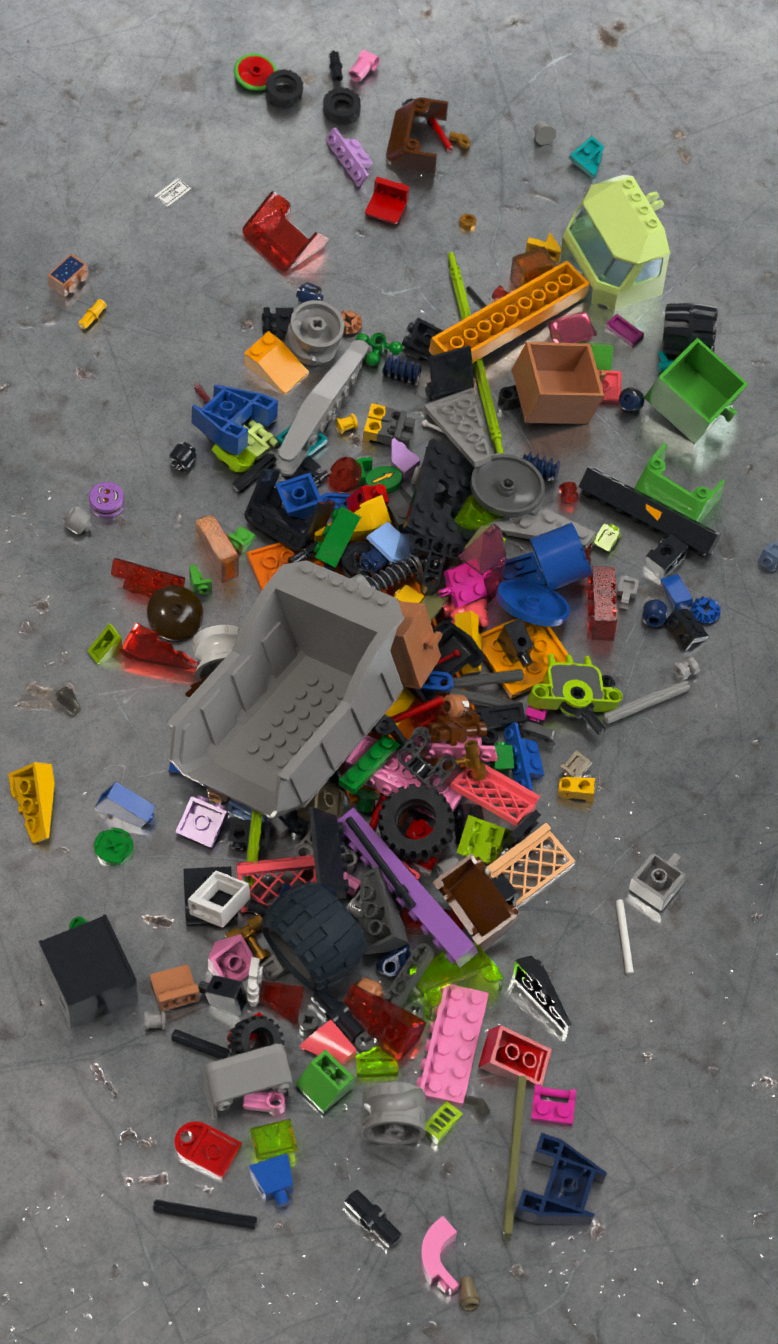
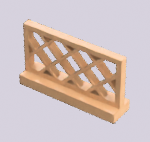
M547 823L490 864L485 870L491 879L499 876L501 873L510 874L509 882L511 884L513 875L523 876V886L512 884L515 889L522 890V897L516 901L515 907L575 862L573 857L551 833V827ZM549 838L554 844L553 850L543 849V842ZM530 851L539 852V861L528 860V853ZM542 853L553 854L552 863L542 862ZM556 855L564 856L568 862L564 865L555 864ZM516 862L525 863L524 872L513 871L514 864ZM527 865H538V874L527 873ZM541 866L552 867L551 875H541ZM526 877L537 878V885L535 887L526 886Z

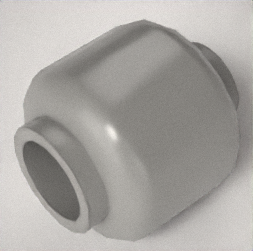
M71 507L63 519L65 520V527L77 535L81 534L82 531L86 533L92 525L89 522L91 515L80 507Z

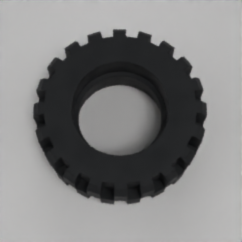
M409 784V788L404 789V786L398 788L399 791L397 793L391 792L389 794L388 801L384 800L382 803L383 808L379 810L378 828L381 838L402 861L407 862V860H411L412 863H418V860H423L424 863L429 862V858L434 856L436 859L439 857L440 852H445L448 848V843L452 842L455 823L451 805L447 802L446 797L442 793L439 794L438 790L433 787L429 789L425 784H421L420 787H416L415 784ZM424 808L433 814L435 827L428 836L415 840L406 838L400 833L398 829L399 818L409 809Z

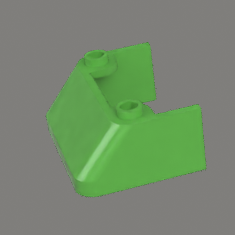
M664 443L648 461L635 485V489L701 522L722 497L725 480L722 479L712 491L706 487H697L690 493L662 475L666 467L664 459L667 444Z

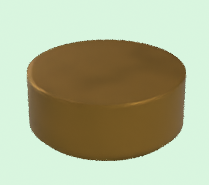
M466 213L460 216L459 226L463 230L475 228L477 220L474 215Z

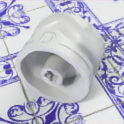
M216 625L205 628L194 635L192 639L193 658L201 660L195 671V677L198 682L208 677L232 651L241 629L240 627Z

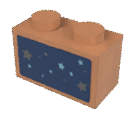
M70 254L47 275L48 286L65 297L69 292H73L80 282L87 278V264L73 254Z

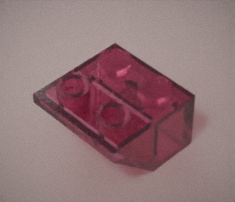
M579 311L547 322L553 343L587 342L592 340V337L597 336L595 328L584 312Z

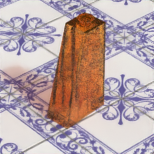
M213 515L203 516L196 520V532L221 583L238 578L239 556Z

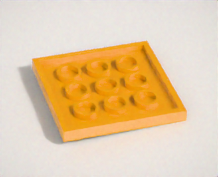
M519 618L480 634L482 635V653L486 657L485 661L493 673L518 669L523 671L522 681L500 683L510 699L532 690L536 684H543V678L548 669V654L554 655L555 662L566 663V656L569 654L550 626H540L523 621L534 646L530 653L533 663L523 668L520 661L511 663L497 641L503 626Z

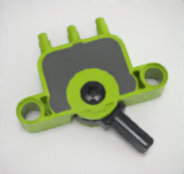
M548 654V669L543 678V684L533 686L527 699L528 704L536 709L558 710L560 708L563 713L569 716L577 717L578 719L583 717L597 735L603 734L606 728L593 712H608L618 708L623 698L622 692L617 688L603 687L601 672L596 666L592 665L590 656H585L584 664L574 663L572 655H567L566 663L555 662L554 655Z

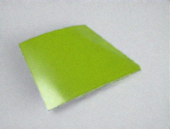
M468 815L457 853L466 857L472 853L475 859L479 856L483 863L492 864L503 851L504 840L512 830Z

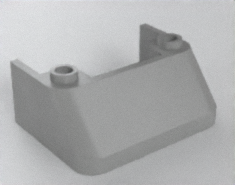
M274 1044L218 1060L203 1067V1089L213 1119L217 1118V1110L224 1111L228 1109L233 1103L234 1098L272 1088L273 1091L278 1093L287 1092L288 1097L293 1096V1082L282 1044Z

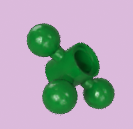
M360 333L355 341L363 340L368 345H371L373 352L368 353L366 356V362L370 366L378 365L380 356L385 355L388 350L395 356L400 355L403 351V346L400 342L387 343L383 333H375L370 338L367 334Z

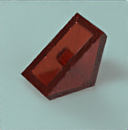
M441 704L409 719L414 729L417 727L429 729V723L437 722V716L445 717V710Z

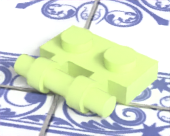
M251 420L249 422L250 429L245 425L243 427L248 429L247 448L257 456L256 461H258L270 451L268 444L277 447L279 441L275 439V435L271 432L268 433L262 424Z

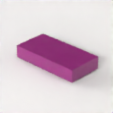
M618 314L605 324L607 330L631 347L644 337L642 331Z

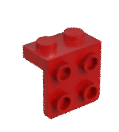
M377 176L374 181V193L365 210V215L391 224H397L409 200L410 186Z

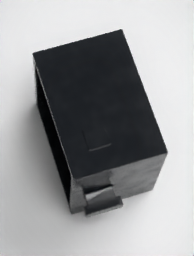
M106 914L38 941L41 964L70 1028L102 1015L105 1023L109 1024L112 1022V1011L138 1001L136 977Z

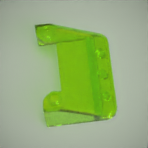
M472 942L478 953L460 968L455 963L451 964L444 956L446 952L435 955L414 987L413 992L419 1004L424 1007V1014L427 1020L432 1019L433 1008L437 1007L442 1001L440 988L480 972L487 982L493 983L497 992L502 991L504 978L499 968L476 943ZM412 967L409 974L413 975L417 967Z

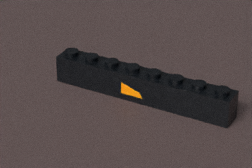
M593 466L587 467L578 486L583 489L582 492L584 494L598 497L599 502L615 506L614 509L620 513L627 512L633 520L638 522L642 520L647 523V527L663 531L662 534L668 537L672 534L688 547L695 548V552L700 555L712 554L721 536V533Z

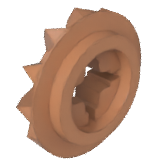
M351 309L349 311L342 310L340 314L344 321L343 334L358 332L362 327V317L357 312H352ZM345 318L351 321V325L345 321Z

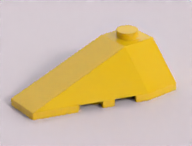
M34 762L8 773L11 795L18 802L19 806L17 809L24 816V825L32 844L49 839L55 785L52 764Z

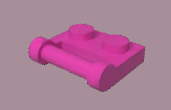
M535 1084L531 1121L572 1127L576 1089H570L569 1091L541 1087L540 1084ZM540 1095L566 1098L568 1103L540 1100Z

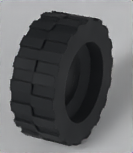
M279 69L272 72L266 81V98L269 99L270 103L280 108L295 106L302 98V78L291 70ZM279 83H287L292 86L293 90L290 94H281L277 92L276 86Z
M340 87L328 91L323 99L324 116L331 123L337 125L351 124L360 115L361 100L355 91ZM336 102H346L350 104V109L339 111L334 109L333 105Z

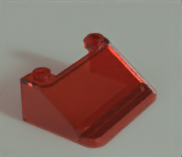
M271 191L243 226L242 232L244 237L279 270L287 272L322 249L330 239L318 232H314L310 239H308L285 217L291 211L290 202L284 196Z

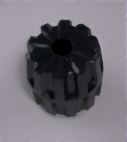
M695 303L667 304L662 344L663 353L680 356L696 338L714 352L718 316L717 308Z

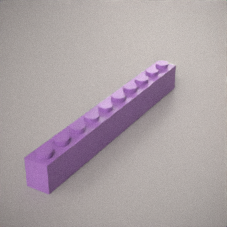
M354 807L339 818L338 821L342 822L344 834H340V837L343 840L347 838L350 842L348 846L351 850L361 854L360 859L366 867L370 865L372 868L378 866L345 822L348 817H352L400 883L407 887L409 895L416 903V906L412 909H409L404 900L397 896L395 888L382 872L390 893L394 892L397 896L396 901L402 908L405 906L408 908V915L414 922L418 920L421 923L420 928L426 936L431 935L434 938L432 940L433 944L438 950L443 949L446 952L444 955L451 964L455 963L460 968L478 953L475 945Z

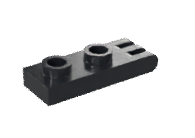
M522 703L473 710L479 715V722H485L487 729L510 726L513 722L518 724L526 722Z

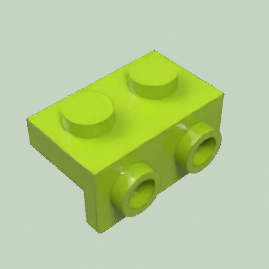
M217 444L211 450L219 460L228 464L229 469L236 473L248 471L257 458L247 447L238 456L220 448Z

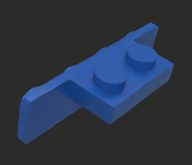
M513 722L504 730L506 745H512L514 769H512L514 780L532 791L530 777L540 779L544 776L537 741L521 739L518 723Z

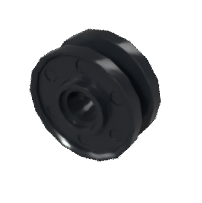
M364 541L349 544L341 557V571L344 576L352 578L364 572L372 578L373 575L368 571H364L358 562L363 552L367 554L375 546Z

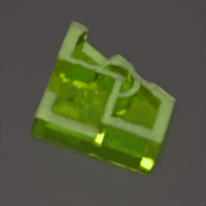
M472 494L468 496L455 522L466 529L474 531L482 525L485 526L500 519L501 516L482 507Z

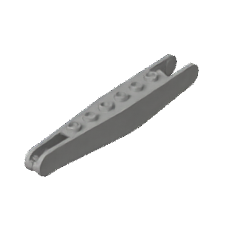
M356 340L352 342L347 351L302 403L279 449L281 460L278 464V469L281 470V475L291 476L296 472L310 448L315 445L319 433H323L326 424L332 419L335 410L340 407L343 397L347 396L351 384H355L357 374L366 362L369 347L365 341Z

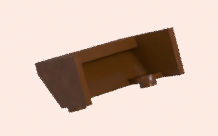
M419 97L396 110L386 152L387 164L394 167L430 173L436 172L437 154L421 152L420 142L409 138L413 116L447 121L448 101Z

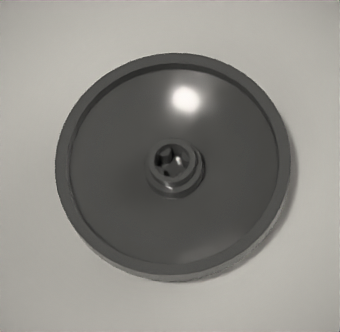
M508 454L492 455L491 462L474 468L470 481L471 491L476 501L486 510L505 517H519L531 513L540 505L545 491L544 480L539 470L527 460Z

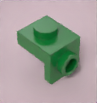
M362 457L354 460L352 479L356 481L358 488L365 486V471L372 470V457Z

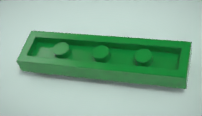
M384 735L339 779L338 785L354 795L399 751L400 744Z

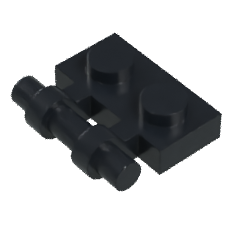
M264 307L262 313V321L264 322L262 333L266 334L269 331L271 334L277 335V338L281 341L285 340L294 311L293 307L276 308V314H272L269 307ZM271 322H276V327H272Z
M308 455L293 475H281V480L286 481L311 473L317 486L318 484H323L330 474L327 470L318 473L321 471V466Z
M537 810L532 812L504 840L506 843L503 845V848L509 851L539 824L537 819L541 814Z

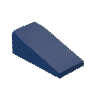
M678 574L661 579V583L674 611L692 605L693 599Z

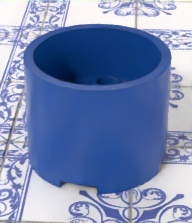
M572 522L530 538L533 551L549 591L592 575L582 543Z

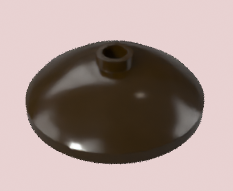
M170 585L159 589L153 594L147 605V619L155 633L167 640L182 641L190 638L198 631L203 621V607L199 598L191 590L182 586ZM175 607H179L181 611L177 612Z

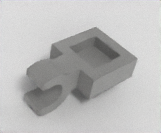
M621 576L617 595L622 596L619 609L627 610L629 598L635 599L639 579Z

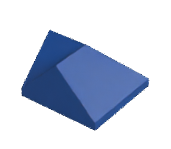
M311 473L275 484L288 516L307 519L313 514L317 502H323Z

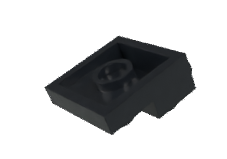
M417 318L413 323L410 322L406 329V332L409 334L404 337L401 343L404 346L402 352L416 359L423 357L429 360V356H433L429 352L431 338L443 332V330Z

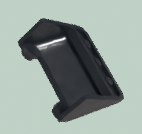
M443 621L433 628L434 633L436 631L442 633V638L438 643L441 653L440 659L453 653L455 649L460 650V655L435 666L432 671L447 672L453 676L466 664L472 668H477L486 659L474 639L452 622ZM409 688L422 703L437 698L435 692Z

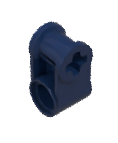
M406 944L380 958L376 963L378 973L386 976L398 974L411 956L410 945ZM389 961L391 968L386 972L385 964Z

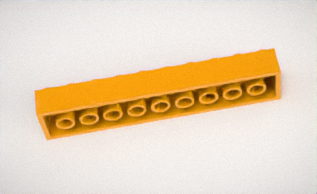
M567 260L432 337L429 352L432 355L470 345L473 363L585 298L590 283Z

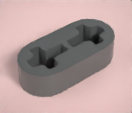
M525 722L521 729V734L525 738L548 746L555 745L558 738L556 731L533 722Z

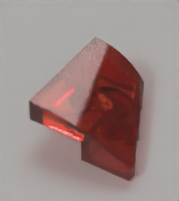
M262 981L259 1001L291 1023L298 1025L304 987Z

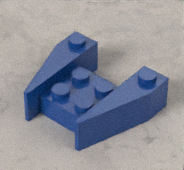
M215 384L213 398L203 408L192 405L191 423L220 448L238 456L248 445V429L241 425L247 419H251L268 427L277 418L278 400L262 393Z

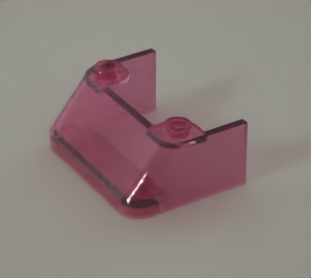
M492 524L459 556V559L481 575L489 569L491 570L492 576L484 579L488 595L482 598L487 600V604L496 597L498 586L503 582L505 563L507 561L502 531L496 524Z

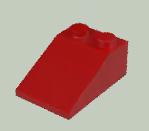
M499 1025L488 1030L478 1067L494 1075L515 1081L518 1080L519 1076H526V1084L533 1086L540 1084L542 1087L552 1049Z

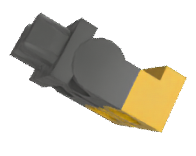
M372 403L363 431L362 441L370 442V440L391 445L392 439L395 438L399 442L409 445L412 433L405 432L403 429L413 431L416 419L407 417V411H399Z

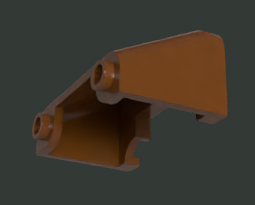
M471 853L435 879L433 884L468 930L475 943L484 952L519 920L517 915L520 913L514 904L509 906L483 870L485 864L478 856L475 859Z

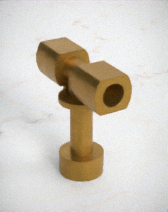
M466 741L464 745L466 751L464 758L455 760L460 766L471 769L475 781L483 780L486 778L487 772L484 762L479 760L480 748L478 741ZM453 763L447 765L446 771L453 767Z
M258 914L247 920V925L240 929L235 927L224 935L226 939L241 934L245 942L249 943L256 953L254 958H260L261 965L272 955L268 949H262L255 939L257 936L256 932L262 930L261 920L263 918Z

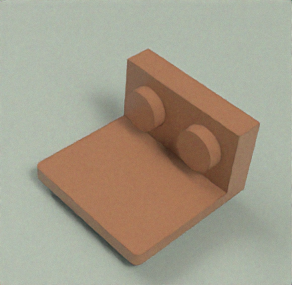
M188 964L150 974L151 984L160 1012L200 1001L199 988L194 983Z

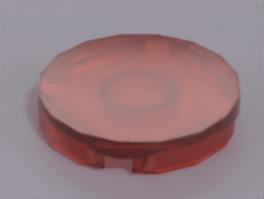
M352 457L338 459L330 469L331 473L328 476L329 485L340 493H347L353 490L361 479L362 469L360 463Z

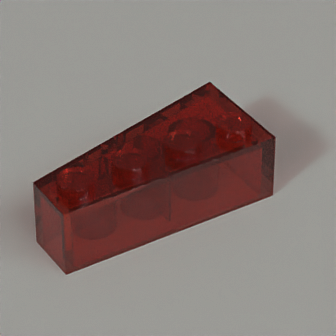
M592 566V575L587 577V584H591V589H588L587 600H591V605H588L587 612L588 616H591V621H588V632L591 633V640L614 641L618 622L616 616V591H614L616 587L615 567Z

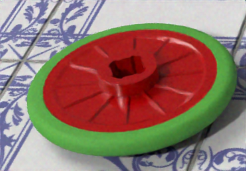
M256 53L243 55L234 65L236 80L240 85L252 91H264L268 76L277 70L275 64L269 58Z

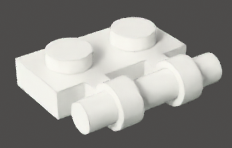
M254 957L251 958L247 985V1001L250 1006H256L259 1002V987H262L263 966H260V958Z

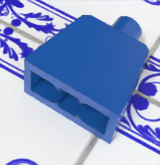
M287 1153L249 1166V1175L265 1201L275 1199L278 1208L287 1206L290 1203L287 1194L293 1192V1180Z

